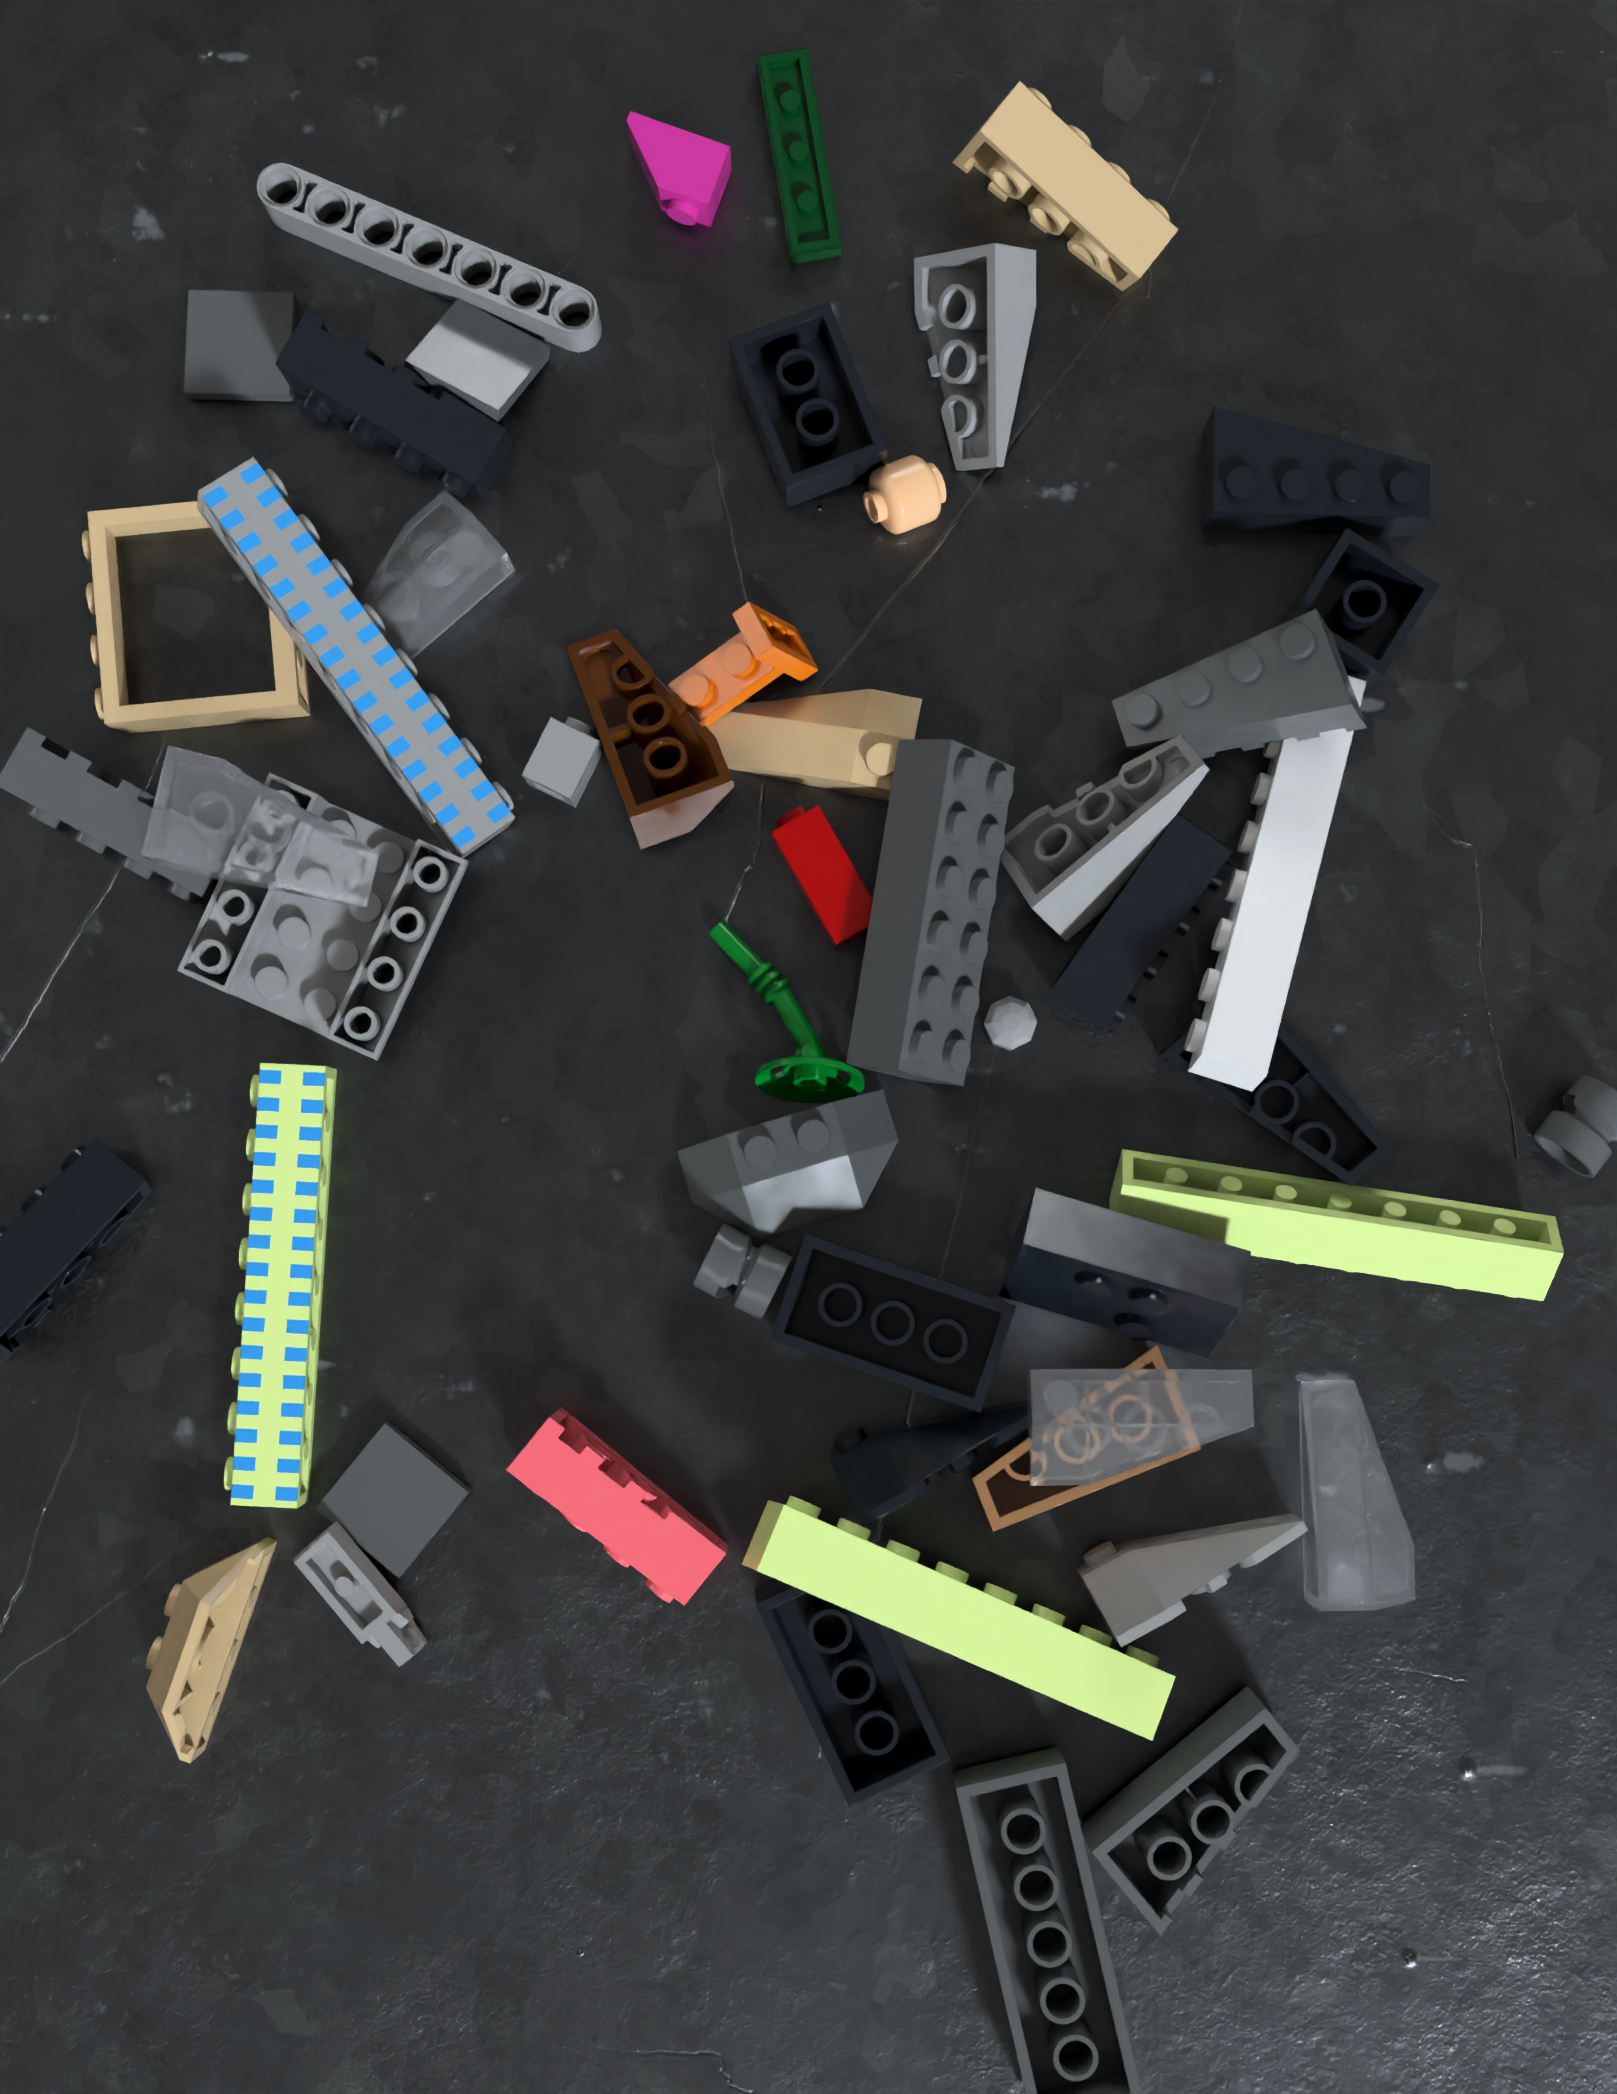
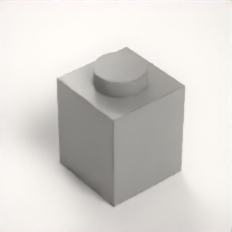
M550 717L522 773L527 784L576 808L604 752L600 741L594 738L597 731L571 717L567 718L565 724Z

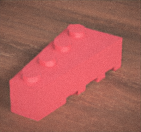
M563 1407L546 1420L506 1469L531 1491L558 1509L563 1517L582 1532L587 1531L604 1544L602 1546L603 1549L616 1562L626 1568L631 1565L646 1576L645 1584L658 1597L668 1603L676 1599L682 1605H685L727 1554L728 1544Z

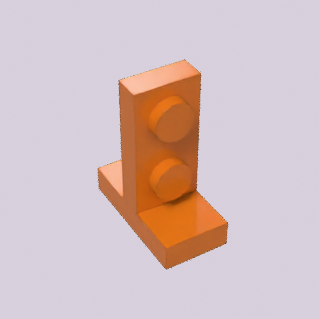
M747 602L732 613L741 632L667 684L672 694L676 693L686 704L687 710L702 727L704 725L708 727L783 673L802 682L819 670L795 626L757 605Z

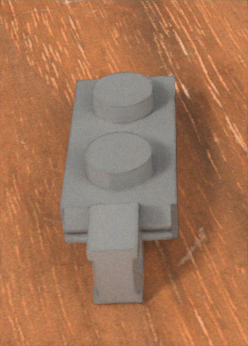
M337 1521L294 1558L295 1565L361 1644L369 1641L376 1648L382 1646L397 1666L400 1667L417 1654L428 1642L412 1620L414 1616L410 1609L406 1607L407 1604Z

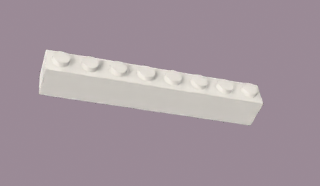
M1348 676L1360 707L1366 681ZM1345 728L1320 732V737L1297 741L1294 737L1265 743L1263 757L1270 758L1267 774L1260 772L1250 799V804L1257 805L1258 808L1254 822L1247 820L1237 848L1238 852L1245 854L1241 870L1236 868L1233 870L1225 892L1224 900L1232 902L1228 919H1220L1212 941L1211 949L1219 952L1215 969H1207L1199 990L1198 1000L1206 1002L1202 1020L1197 1018L1193 1020L1185 1043V1051L1193 1053L1188 1072L1249 1091H1253L1267 1076L1354 731L1347 732Z

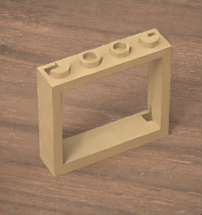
M197 501L87 512L89 530L83 531L82 545L86 560L92 564L93 582L87 584L86 597L92 615H96L97 635L91 636L90 647L93 662L96 667H100L101 688H96L95 706L101 720L104 719V724L121 735L310 716L306 658L270 608L269 617L276 691L129 705L115 537L211 527L198 511Z

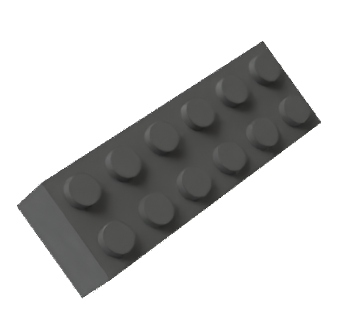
M952 739L899 740L846 1064L914 1081L964 1086L966 1069L971 1058L970 1044L974 1019L979 1007V987L983 962L988 952L987 937L991 912L996 901V881L1000 856L1005 845L1004 831L1009 800L1014 789V766Z
M1059 1747L952 1771L1025 2094H1142L1067 1766Z

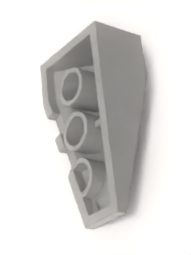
M991 243L914 258L915 316L919 330L926 331L933 356L927 361L931 376L939 377L945 402L941 408V415L955 468L957 471L1004 467L1036 310V250Z

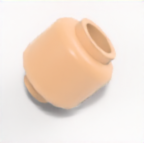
M910 455L880 466L872 471L868 483L869 491L863 495L865 510L873 523L880 522L887 531L897 535L937 519L941 510V504L946 501V487L943 477L935 464L931 462L926 463L924 459Z

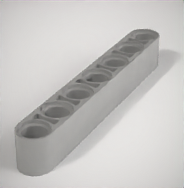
M272 164L265 168L258 177L256 185L258 196L274 224L288 233L452 302H455L458 298L521 331L566 350L578 353L588 351L596 346L601 338L602 326L596 300L588 290L290 164ZM284 193H296L295 197L288 203H276ZM332 213H345L344 217L337 223H324L326 218ZM380 233H394L390 241L385 244L377 245L372 243L373 239ZM438 252L442 254L439 261L434 264H420L423 256L428 253ZM485 272L491 274L489 280L482 285L468 284V280L476 273ZM532 292L540 295L539 299L532 305L521 306L516 304L519 296L524 293ZM579 312L589 316L586 322L580 326L572 327L564 323L565 319L572 313Z

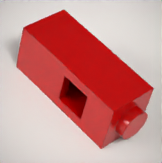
M802 805L782 815L776 820L779 828L771 832L772 841L836 951L868 932L873 899L819 805L809 811H806Z

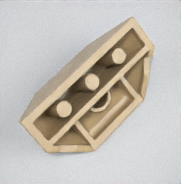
M267 1537L185 1579L182 1584L176 1583L169 1594L164 1615L170 1617L164 1637L158 1636L148 1653L145 1668L152 1670L146 1690L181 1761L191 1763L206 1748L277 1540Z

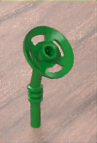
M726 921L717 924L710 932V937L749 977L747 984L751 988L757 986L755 990L757 995H765L763 1000L767 1005L774 1004L799 1047L795 1051V1056L780 1058L759 1067L755 1075L757 1087L771 1096L802 1103H830L860 1094L865 1084L863 1074L853 1066L827 1057V1052L822 1049V1043L789 990L791 982L788 979L781 980L783 974L779 970L773 972L774 964L772 962L764 963ZM776 1066H783V1071L775 1075L770 1072ZM838 1070L848 1072L850 1074L849 1078L844 1081L837 1076Z

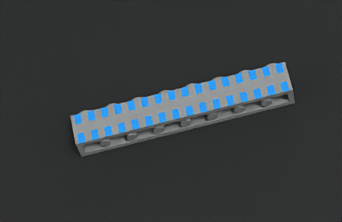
M252 457L198 490V511L447 852L464 858L508 828L515 819V816L510 811L514 808L510 796L498 782L495 781L491 784L478 767L482 764V760L477 750L465 737L459 740L446 723L450 720V716L443 703L433 693L426 695L414 679L418 676V673L408 655L400 648L394 651L382 635L385 632V626L377 612L369 604L361 606L350 590L353 587V583L345 568L338 560L333 559L329 561L317 545L320 543V537L310 520L304 514L296 516L284 500L288 497L287 491L275 472L270 468L263 471L255 458Z

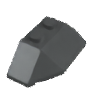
M881 1089L731 1132L677 1151L692 1203L757 1239H762L863 1208L899 1140L884 1091Z

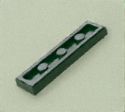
M808 47L756 55V66L790 264L842 256V244Z

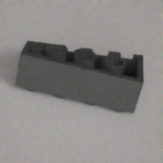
M1317 609L1112 700L1126 747L1135 757L1152 750L1180 734L1197 755L1204 759L1215 757L1216 752L1242 748L1243 751L1263 748L1265 747L1264 743L1294 737L1297 741L1320 737V732L1342 728L1349 732L1367 728L1334 637Z
M28 726L0 773V788L30 803L26 811L28 815L56 829L60 820L76 828L77 831L72 839L100 854H103L107 846L124 855L119 863L120 865L148 880L153 871L171 880L166 888L167 891L193 905H196L200 896L210 901L237 843L235 840L177 808L161 802L158 798L128 781L117 778L112 773L79 754L66 750Z
M1247 1686L1080 1824L1082 1835L1091 1853L1157 1933L1162 1936L1173 1921L1170 1915L1185 1895L1189 1898L1203 1881L1202 1872L1220 1849L1226 1850L1236 1837L1237 1832L1235 1828L1251 1807L1255 1809L1258 1807L1300 1749Z

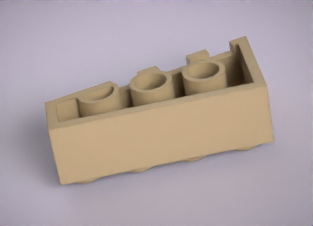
M1019 81L952 163L965 173H968L973 166L992 180L988 185L990 192L1004 202L1008 197L1018 199L1026 205L1031 216V223L1044 233L1048 232L1053 235L1063 233L1070 239L1067 242L1068 251L1123 292L1142 277L1179 229L1169 221V215L1163 206L1152 199H1146L1130 184L1129 176L1121 167L1115 163L1106 162L1091 148V142L1083 131L1073 125L1064 123L1051 110L1050 102L1041 92L1034 88H1027Z

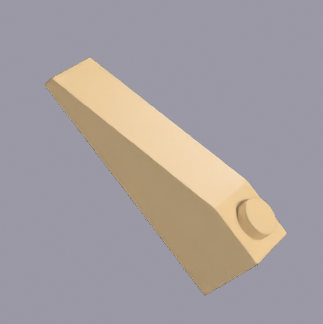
M863 689L742 703L707 728L716 737L728 769L889 802L899 740L915 739L922 699L875 689Z

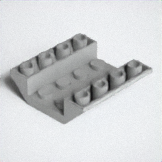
M269 773L177 971L225 993L239 997L378 1061L469 862L420 839L416 842L327 802L317 793Z

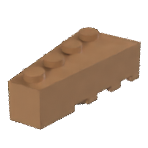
M1157 1344L970 1480L990 1531L994 1532L1201 1450V1447Z

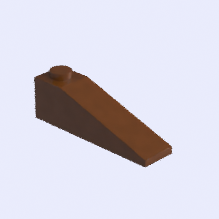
M617 629L566 646L640 849L691 832L735 787L716 737L705 725L702 727L690 714L686 704L676 693L672 694L654 674L653 668Z

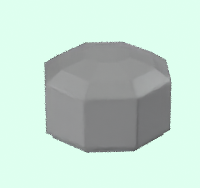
M1007 996L988 1007L982 1026L992 1045L1011 1051L1031 1041L1038 1021L1028 1002Z

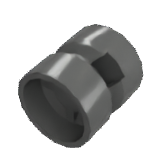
M1581 1075L1562 1098L1565 1110L1552 1111L1535 1132L1534 1139L1549 1155L1570 1170L1584 1177L1594 1178L1612 1155L1609 1143L1611 1140L1617 1141V1091L1596 1078Z
M724 1222L692 1286L718 1299L729 1294L733 1296L734 1307L761 1320L793 1256L767 1243L756 1248L752 1246L751 1235Z

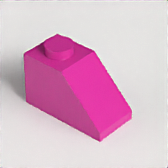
M630 111L627 118L630 145L661 210L666 211L670 218L681 224L692 226L697 222L711 227L732 171L730 146Z

